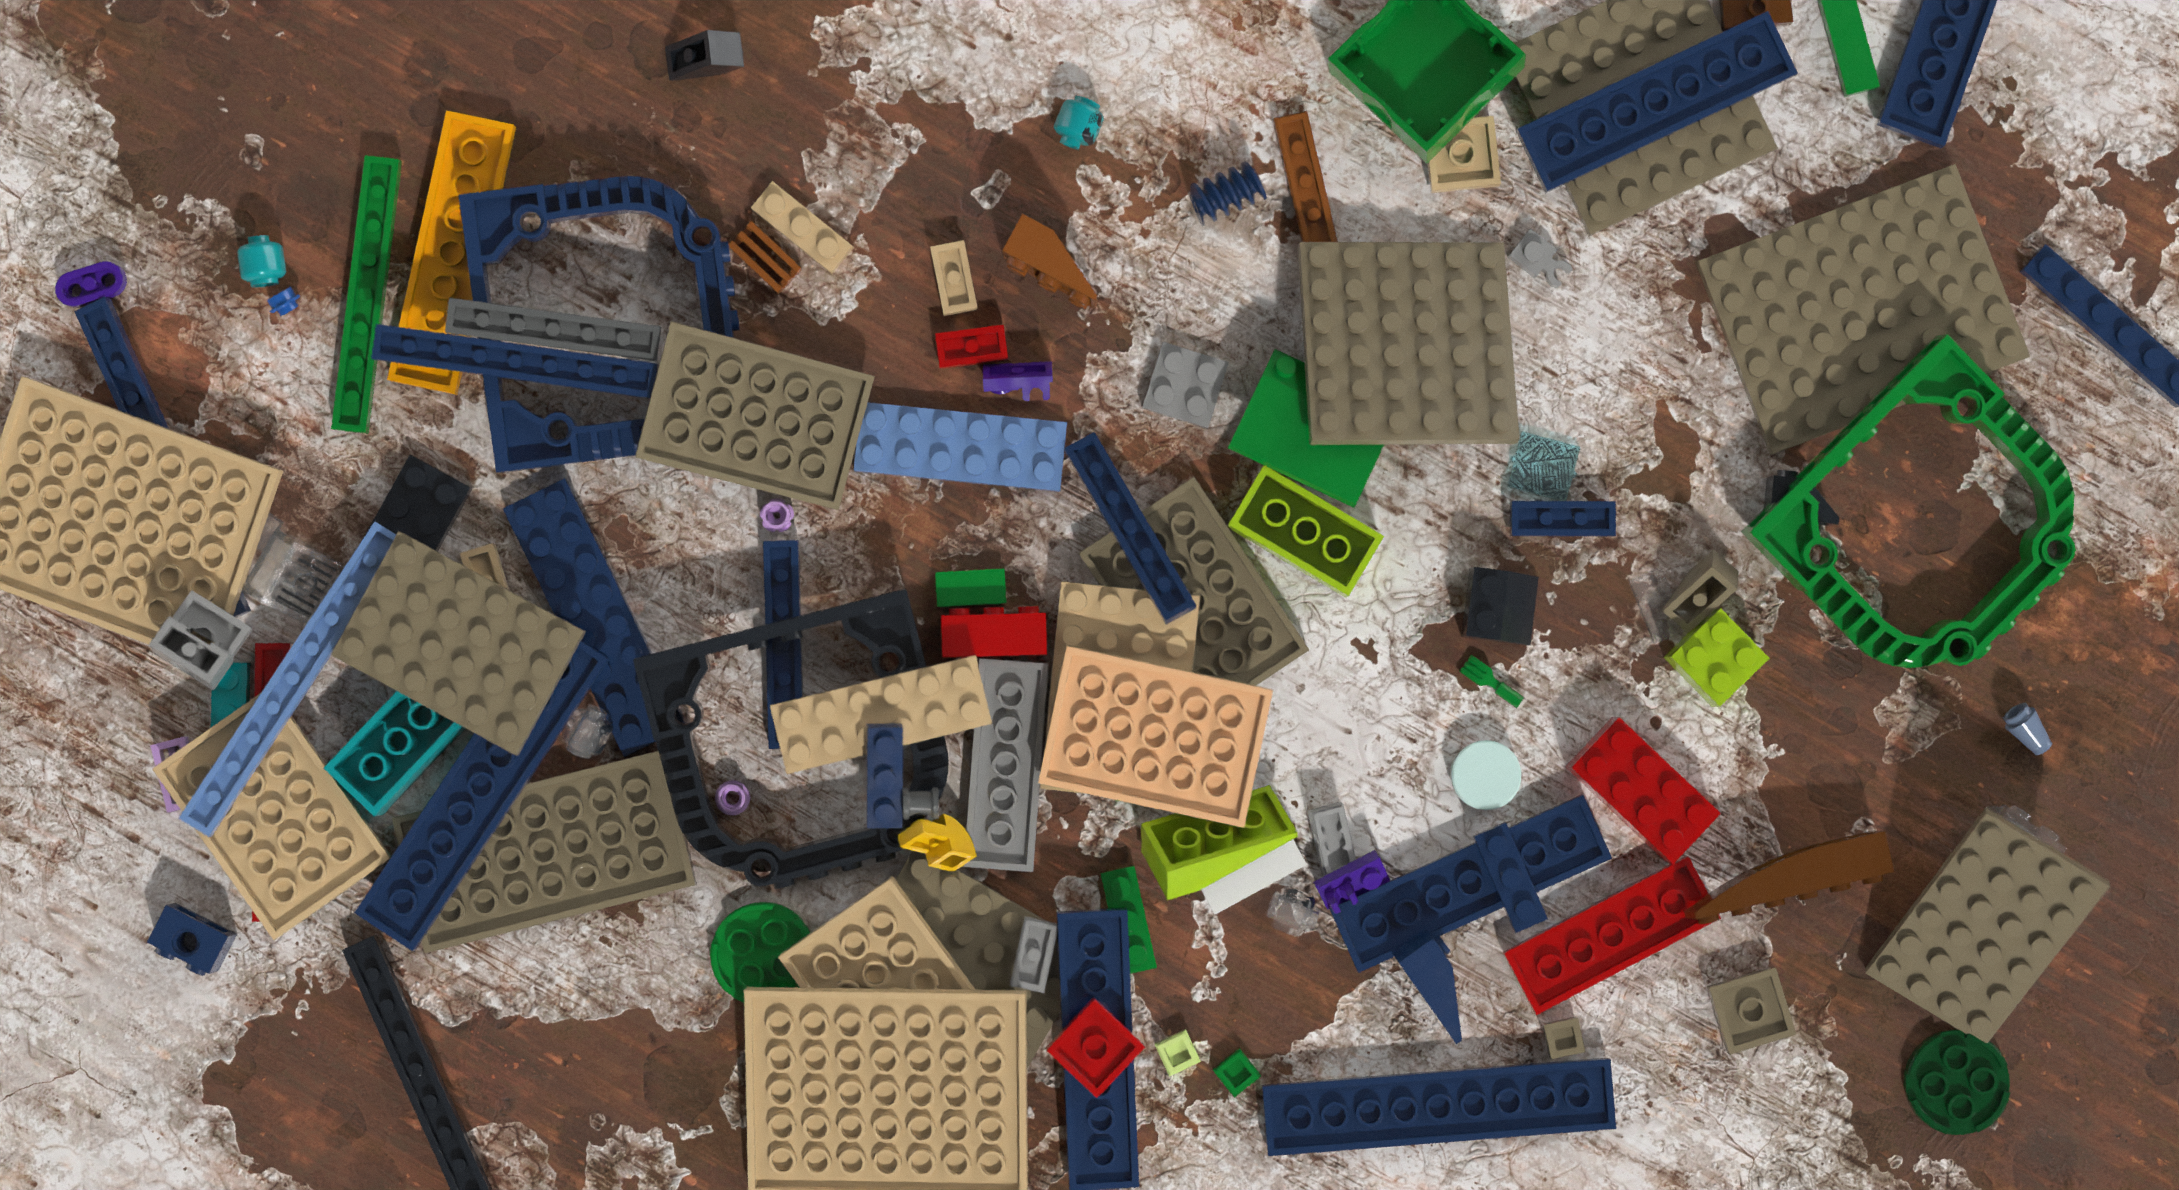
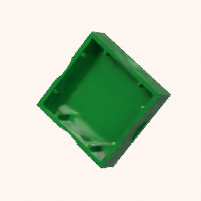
M1389 0L1374 18L1362 24L1328 58L1329 72L1423 161L1428 163L1525 68L1526 54L1491 21L1478 15L1465 0Z

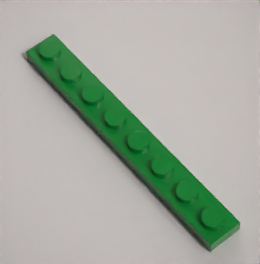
M368 155L364 157L331 429L336 431L369 434L378 360L371 359L376 324L382 325L402 166L400 159Z

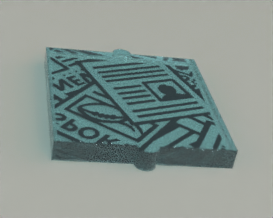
M1522 431L1516 454L1511 457L1513 465L1507 487L1558 501H1567L1572 478L1577 476L1574 470L1580 447Z

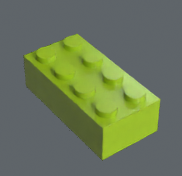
M1264 465L1227 525L1232 531L1345 598L1351 594L1384 538L1382 534Z

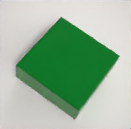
M1240 1048L1212 1069L1234 1098L1261 1077V1074Z

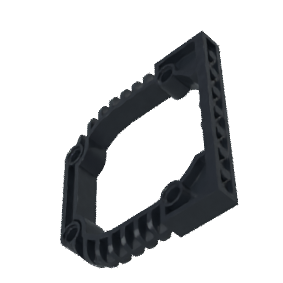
M906 588L633 659L652 735L657 744L678 825L688 842L703 857L723 868L744 872L746 879L753 885L767 886L774 884L775 889H780L795 884L794 878L807 875L808 880L819 879L829 875L828 869L841 866L842 871L853 870L862 867L863 860L874 857L877 863L896 858L895 852L905 849L900 847L899 840H893L888 836V828L867 827L789 848H784L777 841L769 838H755L741 842L720 824L710 804L692 730L702 722L704 716L703 706L695 696L704 676L711 667L708 654L747 645L749 651L769 646L767 639L781 636L782 642L803 637L801 630L842 620L845 634L857 639L873 652L871 659L872 668L880 678L926 667ZM885 652H893L899 658V665L892 671H886L880 667L879 657ZM688 705L693 708L695 712L694 720L690 723L680 722L676 716L678 706ZM944 736L910 744L913 754L914 775L909 791H931L932 787H938L940 799L946 785L949 767L948 750ZM902 809V824L906 827V829L909 828L914 821L925 819L927 817L910 816L908 820H903ZM763 858L770 862L771 872L765 876L757 875L752 869V863L756 859Z

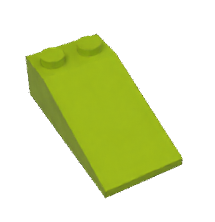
M1268 785L1252 790L1244 828L1174 813L1141 823V852L1167 900L1199 891L1295 839L1298 832L1271 786Z

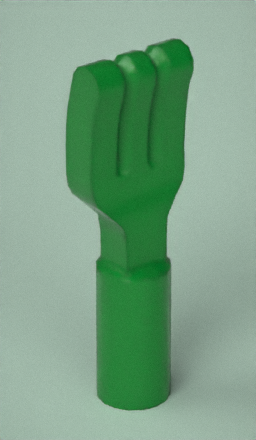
M1473 655L1469 656L1468 661L1464 663V667H1461L1459 670L1461 674L1478 686L1491 687L1498 696L1516 709L1525 698L1504 682L1500 683L1496 680L1492 669Z

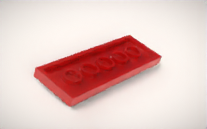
M1684 856L1674 864L1663 867L1502 953L1534 1014L1538 1015L1710 925L1711 923L1699 924L1698 919H1688L1684 913L1685 910L1705 897L1708 892L1689 856Z

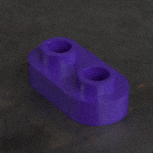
M103 261L63 274L56 282L55 293L63 304L73 308H80L103 297L113 298L121 294L126 287L127 276L120 266L112 262ZM113 275L114 283L111 286H106V277ZM76 285H80L81 293L74 297L72 290Z

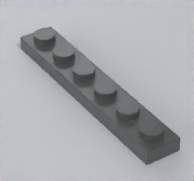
M449 298L445 333L657 361L661 326Z

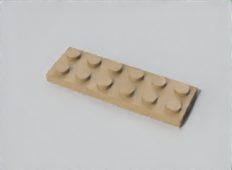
M976 655L770 705L786 774L867 755V724L903 723V746L992 724Z

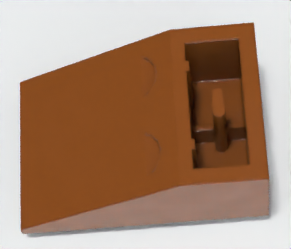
M1022 214L1002 250L1004 261L1008 264L1007 268L1022 277H1025L1027 273L1036 277L1038 280L1037 284L1051 293L1055 294L1057 289L1064 292L1069 297L1067 301L1083 310H1086L1087 306L1095 309L1097 306V294L1054 230Z

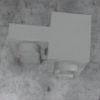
M191 590L173 617H168L149 646L155 655L214 691L233 664L234 656L253 630L252 627ZM192 631L197 632L213 643L210 645L191 634Z

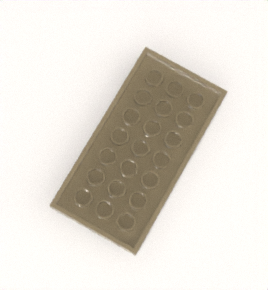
M656 751L526 784L423 938L424 953L697 885L686 837L682 833L674 813L659 752ZM423 810L392 818L398 847Z

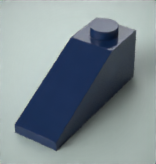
M1426 929L1392 954L1457 1045L1462 1041L1453 966L1446 957L1451 951L1440 935L1433 938Z

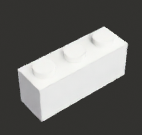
M1291 840L1201 889L1216 915L1307 864L1294 840Z

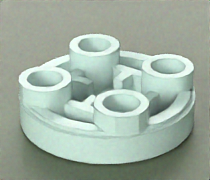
M1488 740L1476 741L1465 746L1452 762L1451 783L1457 796L1467 805L1481 810H1493L1506 805L1516 795L1521 783V767L1515 754L1505 745Z

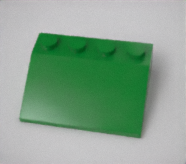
M1274 349L1228 449L1355 508L1384 445H1310L1305 363Z

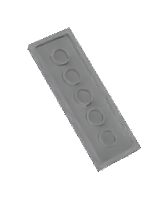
M979 658V671L992 724L974 728L966 831L972 839L977 857L966 863L964 867L1033 872L1040 788L1038 781L1042 761L1048 663Z

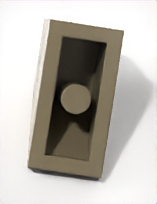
M1713 549L1687 573L1663 607V612L1689 633L1738 589L1739 571Z

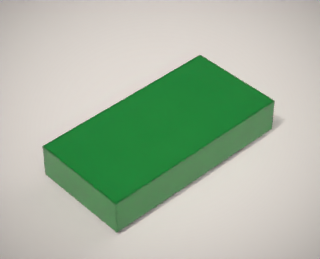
M1005 568L935 572L937 607L1007 603Z

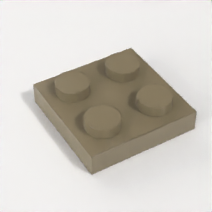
M1772 966L1707 986L1727 1054L1731 1055L1797 1035L1776 967Z

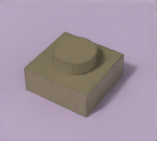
M1575 1016L1542 1024L1550 1059L1585 1052L1578 1017Z

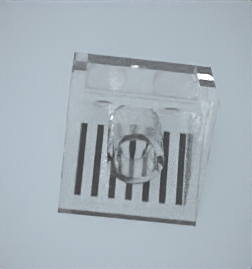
M276 528L244 583L242 590L258 602L307 624L346 565L304 541Z

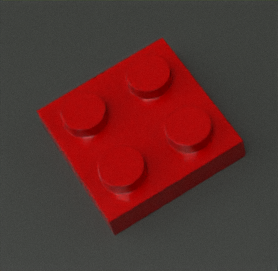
M1093 997L1045 1049L1098 1098L1145 1048V1045Z

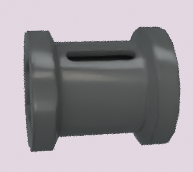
M932 787L931 791H909L908 788H903V820H908L910 816H932L933 819H938V787Z

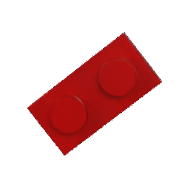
M1004 325L935 333L940 369L1008 360Z

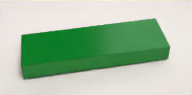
M1818 0L1844 97L1878 89L1880 83L1857 0Z

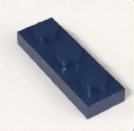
M1511 501L1510 536L1614 537L1616 536V501Z
M903 723L867 724V828H902Z
M1503 822L1473 835L1514 932L1518 933L1548 920L1507 823Z

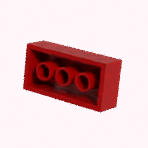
M1611 717L1565 766L1666 863L1674 864L1721 814L1620 717Z

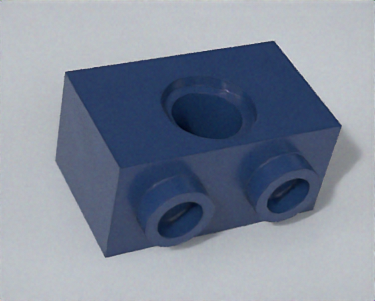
M178 903L165 905L147 943L156 947L154 952L170 960H174L176 957L186 962L185 967L191 972L205 976L206 973L210 974L219 971L237 933ZM188 932L193 933L197 938V946L194 950L188 949L185 945L184 938Z

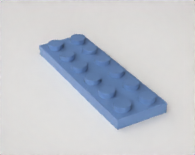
M868 402L856 444L854 471L1060 492L1067 422Z

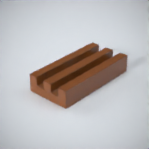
M752 221L737 235L738 237L734 241L729 243V248L778 294L802 271V268ZM752 233L758 236L792 269L788 274L749 238ZM743 242L782 278L779 283L770 277L739 247Z

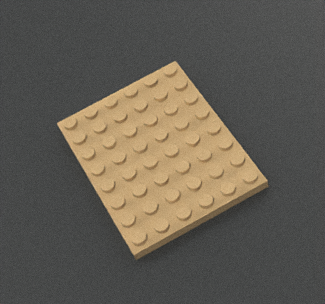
M21 376L0 437V590L146 644H150L168 617H173L191 590L233 616L283 470L32 378ZM192 631L191 634L209 645L213 643L197 632Z
M746 987L744 990L748 1190H1028L1026 990Z

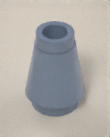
M2020 703L2004 715L2005 728L2035 755L2046 752L2052 746V742L2034 707H2029L2027 703Z

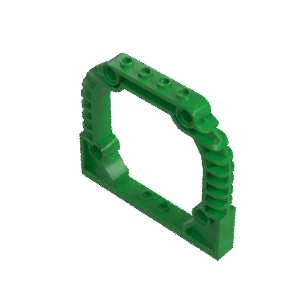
M1948 334L1935 336L1796 476L1797 479L1789 486L1791 490L1777 504L1775 502L1769 503L1741 532L1797 590L1803 591L1844 635L1869 657L1887 665L1905 668L1925 667L1939 662L1962 666L1986 655L1992 647L1990 643L1999 634L2003 635L2012 629L2016 623L2015 618L2023 610H2029L2040 600L2039 593L2047 585H2054L2064 576L2065 572L2063 569L2072 561L2076 551L2074 541L2068 536L2072 530L2075 518L2073 516L2075 493L2068 469L2056 451L2003 398L2005 393ZM1961 398H1964L1968 403V410L1965 415H1961L1957 408L1958 401ZM1901 400L1906 404L1919 403L1940 406L1942 416L1949 423H1972L2022 474L2033 492L2037 512V520L2026 530L2021 538L2019 546L2021 560L1961 620L1947 619L1938 621L1921 637L1903 634L1887 623L1835 569L1834 564L1838 557L1837 548L1828 538L1820 537L1818 527L1819 502L1809 493L1835 466L1840 468L1852 458L1854 453L1851 450L1860 441L1865 443L1878 431L1876 425ZM2052 541L2057 545V553L2053 558L2048 555L2047 551L2048 545ZM1815 545H1818L1822 552L1821 558L1817 563H1813L1809 555L1811 548ZM1954 639H1957L1960 643V650L1957 655L1952 656L1949 646Z

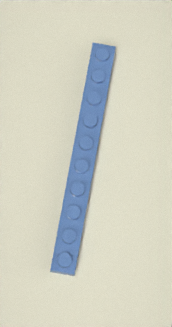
M377 522L373 523L179 816V819L206 836L212 837L327 663L396 534Z

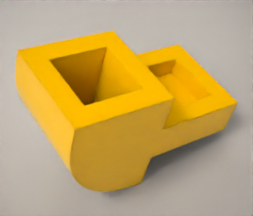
M944 813L932 822L928 819L916 820L909 828L898 834L900 847L925 853L928 866L954 872L977 857L974 844L968 832L956 819Z

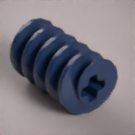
M1246 161L1241 163V174L1232 166L1228 169V179L1221 172L1215 174L1216 184L1206 177L1203 179V190L1196 183L1190 185L1191 203L1202 226H1204V215L1206 214L1214 222L1217 221L1218 209L1226 216H1229L1230 204H1233L1239 211L1243 210L1242 199L1244 198L1252 206L1255 205L1256 193H1259L1264 200L1267 199L1257 172Z

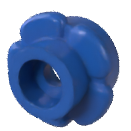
M291 286L267 300L272 308L269 312L274 313L278 311L280 316L287 314L299 306L296 300L300 298V294L296 295Z

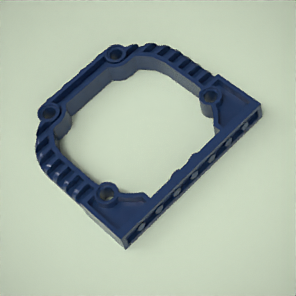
M621 176L544 186L541 184L459 194L473 301L492 303L487 265L501 264L507 253L522 238L531 242L543 240L548 236L551 224L562 221L625 213L651 215L671 225L678 251L687 261L695 264L703 329L734 338V331L740 330L738 312L730 308L729 297L735 296L733 276H726L724 262H731L728 241L722 242L719 229L712 221L706 218H699L694 208L682 195L659 181L638 176ZM531 214L539 215L541 220L539 228L533 232L525 231L523 227L524 219ZM701 228H707L712 232V240L705 246H699L693 240L695 232ZM483 375L496 473L635 456L645 418L589 426H578L571 416L560 412L551 413L543 419L528 410L517 400L505 401L502 378ZM563 420L568 425V434L564 439L556 440L551 434V427L556 421Z

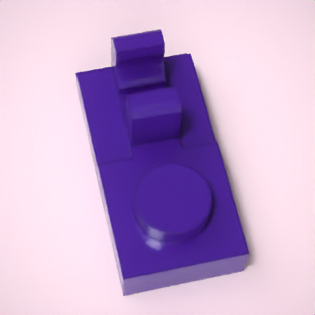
M1052 362L983 365L984 392L991 391L995 394H1006L1011 392V390L1022 388L1023 400L1030 401V391L1033 388H1039L1043 392V400L1050 398L1049 382H1053Z
M1373 850L1314 881V884L1326 908H1331L1337 914L1341 912L1338 906L1340 903L1350 900L1355 905L1358 903L1356 896L1369 890H1374L1391 880L1379 855Z

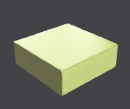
M1186 1029L1154 1043L1169 1076L1201 1062Z

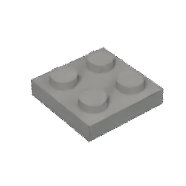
M1163 342L1142 409L1208 429L1229 362Z

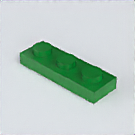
M1132 865L1101 872L1108 909L1127 908L1130 974L1157 968L1135 866Z

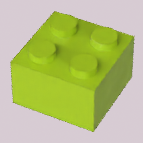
M1721 608L1712 611L1663 657L1711 707H1720L1770 659Z

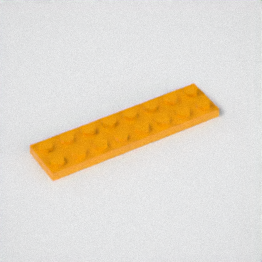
M446 110L399 327L445 333L449 298L473 301L459 194L503 189L516 130L514 124ZM391 362L387 380L458 395L462 372Z

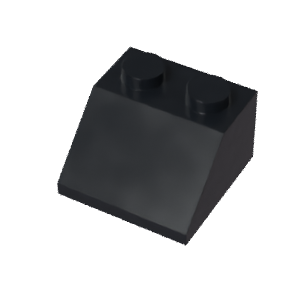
M1470 568L1461 637L1530 646L1539 577L1497 569Z

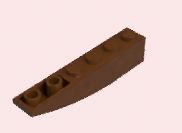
M1872 830L1805 846L1774 857L1741 873L1711 891L1685 910V917L1688 919H1698L1699 924H1706L1720 920L1718 914L1731 911L1732 916L1744 915L1753 912L1751 906L1763 903L1765 908L1786 904L1784 898L1797 896V900L1818 897L1817 890L1829 888L1830 892L1848 890L1851 888L1850 882L1862 880L1863 885L1881 882L1884 880V874L1894 872L1885 831Z

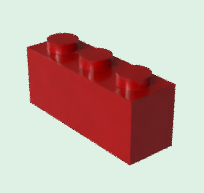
M1039 606L1018 607V613L1004 614V607L983 608L984 614L970 615V608L949 609V615L941 616L943 658H961L976 655V657L1047 655L1046 613H1039Z

